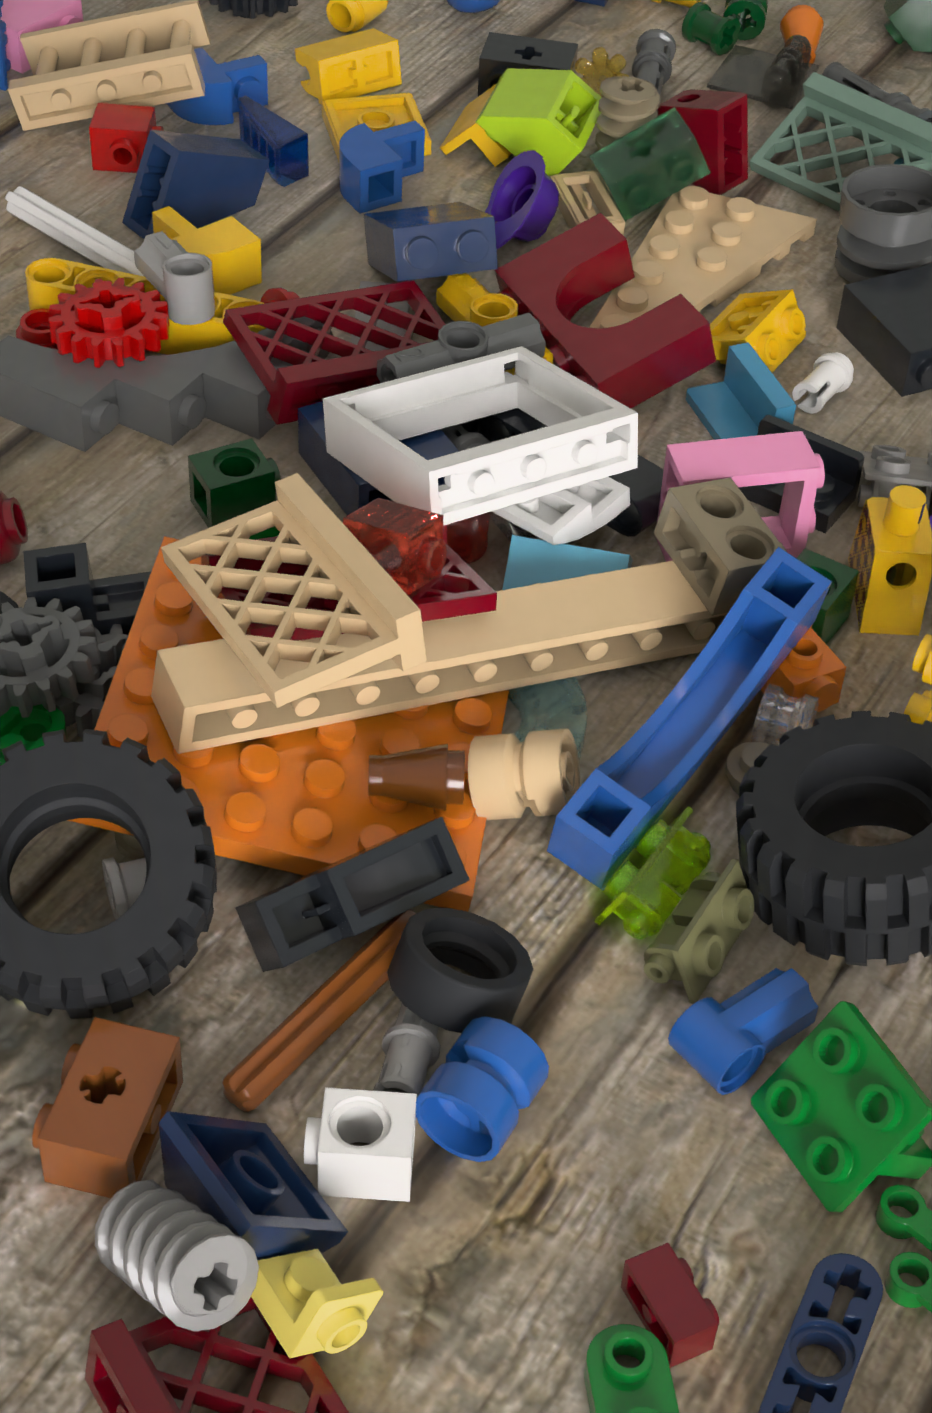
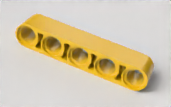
M43 258L33 261L25 270L29 311L42 308L49 309L50 305L59 304L58 295L60 293L74 295V285L79 283L87 288H91L95 279L99 278L103 281H111L112 285L118 278H124L125 286L128 287L138 282H143L145 284V293L156 290L144 276L59 258ZM214 292V316L209 321L195 325H182L169 319L168 340H160L161 350L157 353L166 355L216 347L235 341L223 323L225 310L264 303ZM160 294V300L165 301V298ZM261 325L248 326L250 331L255 333L266 329V327Z

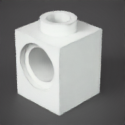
M325 1087L322 1118H307L304 1143V1164L318 1165V1192L321 1196L410 1202L417 1094ZM356 1142L368 1143L369 1145L354 1146L351 1144Z

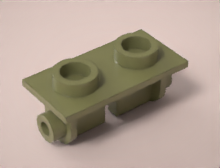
M732 859L722 875L717 872H707L705 875L695 877L690 884L689 890L672 914L675 925L665 924L654 942L644 952L645 974L654 982L661 984L668 982L669 979L682 981L690 1003H696L711 979L720 972L725 957L741 932L747 929L752 921L754 898L751 891L747 888L738 859Z

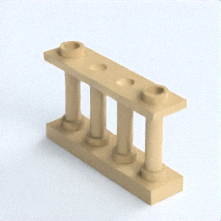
M188 0L23 33L20 35V40L33 76L10 80L8 92L23 131L93 118L98 103L155 106L204 96L205 83L194 48L210 45L211 40L199 0Z

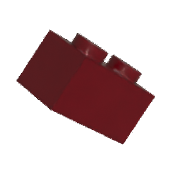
M669 1243L625 1260L621 1288L645 1329L654 1334L664 1346L670 1368L712 1350L719 1326V1316L712 1301L709 1298H703L696 1288L693 1273L687 1261L682 1257L678 1258Z

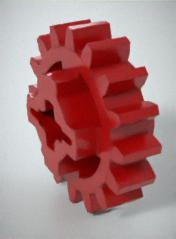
M99 278L95 279L91 288L78 283L74 285V295L60 293L58 295L59 304H53L49 307L50 318L48 320L51 342L57 343L60 355L72 353L73 362L77 364L85 361L87 358L93 359L94 367L100 368L106 360H113L117 367H123L125 363L124 358L128 357L141 362L145 360L144 350L159 352L161 350L160 340H168L167 301L160 300V292L158 290L145 293V284L143 282H138L128 287L125 286L124 278H118L113 285L111 281H103Z

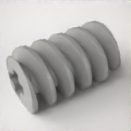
M153 1180L133 1182L117 1191L104 1205L95 1224V1247L101 1263L178 1327L191 1331L217 1328L232 1320L245 1307L256 1287L259 1265L255 1250L241 1236L235 1235L227 1226L218 1223L210 1214L203 1212L196 1204L187 1201L179 1192L162 1188Z

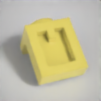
M319 1249L257 1260L259 1265L257 1284L251 1297L290 1359L324 1350L330 1354L338 1353L352 1346L365 1333L368 1325L366 1321L383 1295V1290L375 1278L341 1284Z

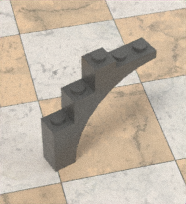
M308 317L294 319L296 322L319 331L324 326L323 323ZM268 328L258 332V334L271 339L276 331ZM9 335L0 341V416L84 452L102 437L109 434L118 424L172 446L191 429L199 426L204 418L258 440L276 425L267 411L271 395L235 341L189 352L145 356V360L141 362L128 357L124 358L125 363L123 367H117L113 360H106L100 368L94 367L93 359L87 358L85 361L77 364L73 362L72 353L60 355L58 349L43 347ZM287 335L281 341V343L307 353L312 348V345ZM321 349L317 356L325 359L330 352ZM274 357L271 359V363L276 370L281 367L293 366Z

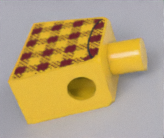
M900 485L890 491L889 498L871 497L865 500L849 552V567L859 571L854 592L859 633L919 636L932 577V530L925 494L916 487ZM892 566H895L896 574L892 585L887 581L886 574Z

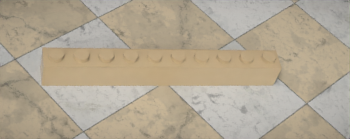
M673 561L496 591V611L422 622L427 662L403 672L391 658L278 708L224 639L157 650L151 698L177 754L698 653L704 649L728 613L712 616ZM345 633L340 634L336 645L354 648L370 641L371 638L364 635ZM322 637L299 641L319 643ZM280 659L274 672L282 679L307 668L309 662Z

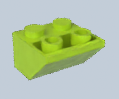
M507 68L497 82L476 123L485 130L486 134L493 141L503 145L515 157L524 151L534 150L543 156L545 173L550 177L559 174L583 151L601 114L598 106L599 100L602 97L572 70Z

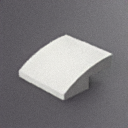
M605 477L491 512L552 545L565 544L596 531L629 507L630 488L610 477Z

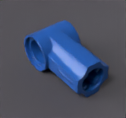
M775 968L720 1004L713 997H706L694 1003L677 1019L670 1031L668 1041L669 1045L719 1094L726 1095L739 1089L756 1073L767 1053L813 1024L819 1007L810 993L809 983L792 968L787 971Z

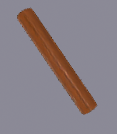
M409 909L393 917L223 1078V1094L226 1099L243 1112H249L257 1108L389 980L387 970L409 918L416 913Z

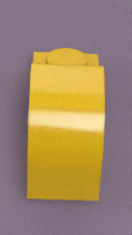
M170 206L152 212L153 233L163 231L171 240H176L188 253L202 254L211 260L214 292L231 295L262 283L261 239L234 217L230 216L197 229Z

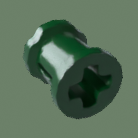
M703 2L694 4L688 10L682 23V36L685 40L689 42L700 41L710 46L712 52L719 56L728 54L733 49L740 31V22L737 18L733 16L722 17L713 13L711 8Z

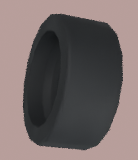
M452 908L425 909L409 918L387 973L392 991L405 1007L424 1021L451 1032L462 1033L473 1019L481 1017L501 1019L511 1024L528 986L533 966L527 950L516 937L495 922L467 911ZM445 964L453 965L462 970H465L474 975L475 977L468 976L454 969H451Z

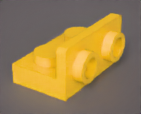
M793 289L739 294L710 323L716 360H719L721 364H726L729 346L749 342L772 373L806 337L805 317L798 307Z

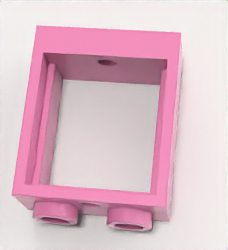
M803 431L667 445L657 522L668 489L672 487L730 477L738 488L785 483L779 515L761 518L778 541L783 544L787 553L797 558L806 548L808 534L813 533L816 526L814 502L817 489L823 487L825 469L820 454L813 452ZM657 539L666 562L673 561Z

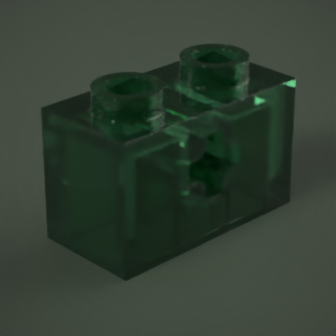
M675 107L590 155L602 183L624 221L711 173L695 136Z

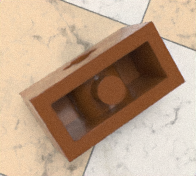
M94 1017L82 1044L74 1043L67 1052L61 1074L62 1087L54 1104L45 1103L35 1121L32 1145L40 1151L45 1182L112 1198L117 1191L133 1182L142 1180L160 1138L159 1122L167 1111L172 1110L183 1084L180 1037Z

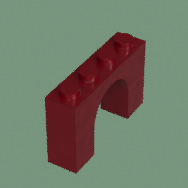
M602 213L591 217L494 270L500 289L498 294L510 296L518 304L517 316L530 313L539 322L542 336L546 341V348L553 353V364L630 409L716 362L709 321L682 294L618 326L588 328L570 322L572 317L586 304L635 278L627 239Z

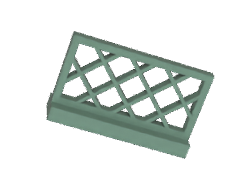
M813 72L803 84L805 96L749 161L752 171L834 210L840 211L841 190L846 178H842L840 169L842 164L867 159L868 165L871 166L875 165L873 157L891 153L903 159L904 164L900 165L914 166L932 172V123ZM807 116L825 124L823 129L802 134L797 132V127ZM853 136L864 143V146L837 152L834 140ZM826 141L829 142L830 154L803 160L801 147ZM796 149L798 161L783 165H776L770 162L775 153ZM834 166L835 180L815 183L807 179V172Z

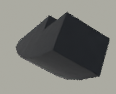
M439 817L235 907L261 969L265 972L284 968L335 942L356 936L470 879L444 819Z

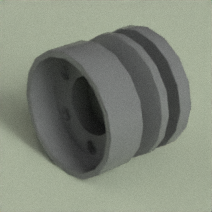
M882 164L856 170L844 179L839 211V220L842 225L837 235L836 243L838 246L834 264L840 276L848 282L854 283L932 264V172L909 165Z

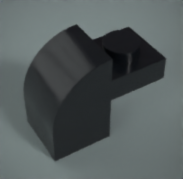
M86 543L23 551L27 599L28 597H35L38 607H45L54 598L60 599L63 612L74 606L79 607L83 620L91 619L93 627L101 635L110 634L114 624H121L123 634L129 635L151 571L93 579Z

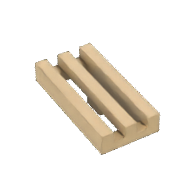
M595 170L550 176L560 194L558 208L570 229L597 215L592 207L593 199L599 212L624 236L625 221ZM586 183L585 187L587 188L588 192L583 191L580 184Z

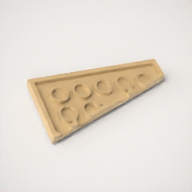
M677 185L631 259L635 278L611 291L589 328H608L627 323L679 294H682L699 312L708 304L716 307L759 276L762 265L770 259L781 260L789 254L790 246L795 241L805 242L814 236L817 218L755 204L750 199L743 197L730 198L709 193L704 188L697 186L684 187Z

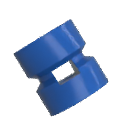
M491 1017L473 1019L446 1054V1062L442 1063L435 1070L418 1094L416 1099V1118L419 1125L438 1145L462 1159L476 1162L492 1160L499 1153L518 1124L519 1109H525L530 1106L548 1078L549 1065L544 1052L530 1036L508 1022Z

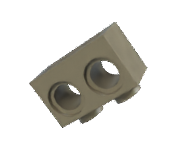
M731 477L669 488L654 531L656 538L712 616L728 613L743 589L775 550L780 547L786 551L783 544L778 541Z

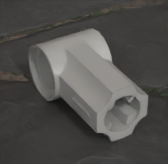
M163 231L146 235L142 245L134 251L135 266L167 301L169 319L182 325H195L209 321L215 314L211 260L202 254L188 253L176 240H171Z

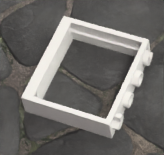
M522 346L323 398L327 453L431 529L638 468V413ZM515 361V375L504 372V364ZM515 408L521 409L548 426L431 460H426L399 441ZM445 477V484L438 486V478Z

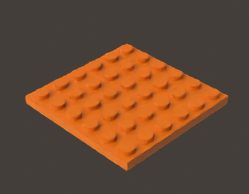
M164 536L94 730L106 731L109 743L112 746L120 748L122 742L128 737L147 746L149 759L154 763L163 758L170 762L180 772L183 787L185 789H194L203 806L206 824L211 828L215 855L305 876L431 820L443 817L470 880L424 902V904L468 912L473 898L487 819L486 817H478L475 812L476 808L472 804L468 780V754L470 744L475 736L502 734L509 690L177 754L151 698L157 650L223 639V637L165 564L161 547L179 539ZM201 557L188 562L201 565ZM447 743L448 750L465 751L463 805L446 804V811L385 796L368 795L370 755H388ZM77 818L67 820L134 836L119 825L101 819Z

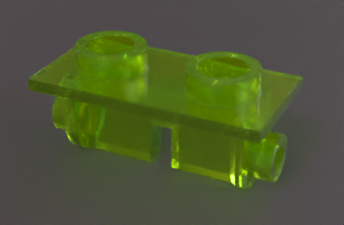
M688 806L670 825L659 818L645 833L634 848L643 856L638 864L635 866L627 860L602 889V892L610 900L594 920L598 925L614 912L623 920L625 931L633 938L645 939L647 936L656 935L660 931L663 923L682 899L662 881L664 880L679 894L683 895L689 889L694 878L699 876L711 860L709 840L702 834L697 832L691 833L682 826L693 812L692 808Z

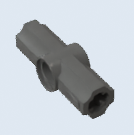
M530 313L483 327L469 321L450 322L439 330L438 340L389 354L383 359L377 360V377L380 383L521 346L543 358L546 341L542 336L539 322ZM515 361L504 364V371L515 368Z

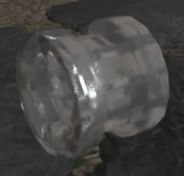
M769 683L758 709L751 742L775 743L779 745V739L782 735L793 728L800 726L805 730L813 727L819 706V698L808 694L800 698L792 697L785 693L783 687Z

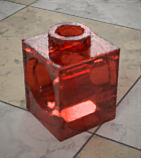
M377 498L343 518V524L407 595H410L442 574L447 556V546L443 540L444 515Z

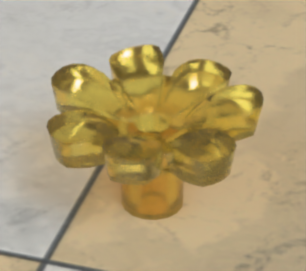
M603 47L593 50L592 62L581 57L575 63V70L583 75L581 79L602 98L604 97L600 93L602 81L614 76L630 77L627 74L621 73L627 64L625 58L617 53L609 60V55Z

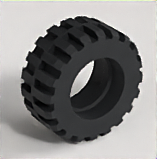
M852 711L850 718L836 720L834 714L815 719L813 727L803 730L800 726H797L784 733L779 739V746L771 743L754 760V766L745 773L739 786V799L736 801L739 863L747 888L751 891L754 898V912L767 925L773 923V932L791 945L795 946L800 941L805 944L806 951L809 954L825 960H829L832 954L845 957L847 965L867 966V960L886 959L888 966L906 963L909 960L910 954L921 952L924 957L932 955V722L925 720L922 725L911 722L909 715L890 712L889 717L871 716V711ZM867 825L889 827L912 835V837L906 840L882 846L849 845L834 841L825 836L845 828Z
M64 729L42 733L44 746L26 751L20 740L2 749L6 762L0 766V996L8 1001L13 998L19 999L24 1002L29 1011L49 1016L53 1009L66 1010L70 1019L92 1018V1009L111 1006L113 1014L134 1007L131 998L147 989L155 996L171 984L169 973L177 965L186 968L198 952L197 939L201 932H208L214 914L213 896L217 892V870L211 828L206 824L203 806L194 789H185L183 787L180 772L165 758L158 760L156 763L151 761L147 746L127 737L122 742L120 748L110 745L106 731L85 729L83 742H67ZM94 818L117 824L133 834L139 842L146 859L145 885L133 905L115 921L85 933H54L33 926L15 906L10 891L12 868L17 857L28 842L46 828L70 819Z

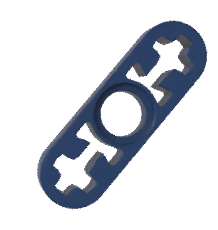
M838 1253L823 1258L815 1266L762 1400L759 1413H792L797 1397L812 1403L809 1413L842 1412L883 1296L882 1280L876 1269L866 1260L852 1254ZM840 1285L854 1290L853 1298L849 1302L842 1325L834 1320L827 1319L834 1295ZM808 1345L824 1346L837 1355L841 1362L842 1370L829 1377L813 1375L800 1364L797 1352Z

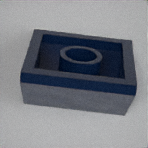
M167 1111L160 1120L159 1131L164 1181L167 1189L179 1192L187 1201L193 1202L203 1212L210 1214L218 1223L227 1226L235 1235L245 1239L255 1250L257 1260L319 1249L322 1254L339 1244L348 1233V1230L266 1123Z

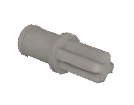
M401 1004L395 1026L389 1028L383 1037L382 1049L386 1056L378 1082L375 1084L373 1091L415 1093L418 1096L423 1089L428 1068L436 1063L440 1055V1044L437 1039L439 1027L424 1021L403 1004Z

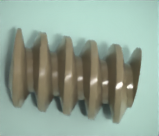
M614 76L605 79L600 85V93L604 97L599 100L598 110L602 114L597 119V128L600 132L596 134L595 144L598 149L594 152V161L598 166L602 167L599 170V176L604 182L618 186L638 185L647 181L652 172L651 160L654 154L653 143L656 136L655 126L657 125V109L659 107L660 95L655 85L647 80L636 77Z

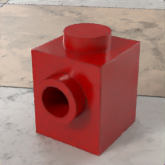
M109 103L97 104L89 126L93 170L137 173L150 130L164 131L163 126H156L155 107Z

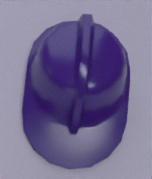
M534 150L524 151L514 157L504 167L491 193L485 213L494 216L497 249L501 248L512 238L524 242L539 239L547 231L557 211L560 196L555 182L545 173L543 156Z

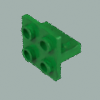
M840 1001L751 1097L753 1108L829 1212H843L878 1175L919 1180L932 1166V1151L921 1138L924 1134V1127L932 1120V1103L853 1003Z

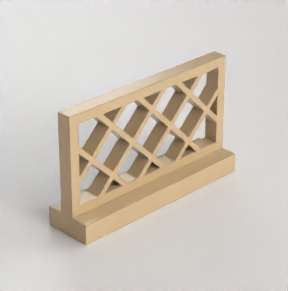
M298 473L275 482L278 500L161 547L165 564L277 708L391 658L403 672L427 662L421 612L418 606ZM274 526L280 532L275 542L249 539L250 536ZM206 554L221 556L216 566L190 564L188 562ZM238 558L265 560L260 571L233 568ZM282 562L309 566L304 576L277 573ZM223 587L249 590L244 601L217 598ZM266 592L294 595L289 607L261 603ZM311 597L339 601L334 612L305 609ZM251 622L279 625L273 638L245 635ZM295 628L324 631L319 643L290 640ZM341 633L364 635L371 638L370 641L354 648L336 645ZM280 659L309 662L307 668L282 679L274 672Z

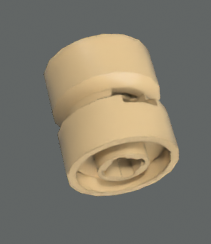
M570 730L528 732L524 742H520L514 733L475 736L470 744L468 754V780L472 804L476 808V815L478 817H486V820L521 818L526 807H530L535 816L557 815L581 787L578 752Z

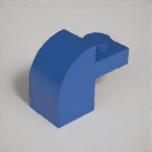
M203 48L194 49L205 83V95L166 103L177 116L193 123L203 125L234 123L233 113L268 105L267 62L260 55L216 64Z
M411 121L373 132L363 123L349 129L341 137L339 144L340 192L344 199L359 214L402 202V177L424 171L425 129L416 121Z

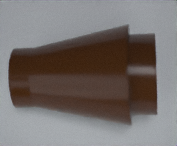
M447 743L388 755H370L368 795L385 796L446 811V804L463 805L465 751L448 750Z

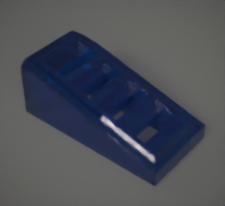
M246 95L239 98L240 139L270 160L266 171L274 181L285 187L309 176L308 133Z

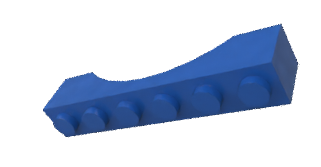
M778 547L743 589L707 645L662 704L625 745L608 760L595 768L557 814L547 852L602 889L815 622L832 581Z

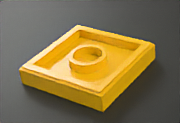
M412 93L321 101L322 118L338 162L341 137L349 129L363 123L375 132L416 121L425 129L424 156L431 155L432 140Z

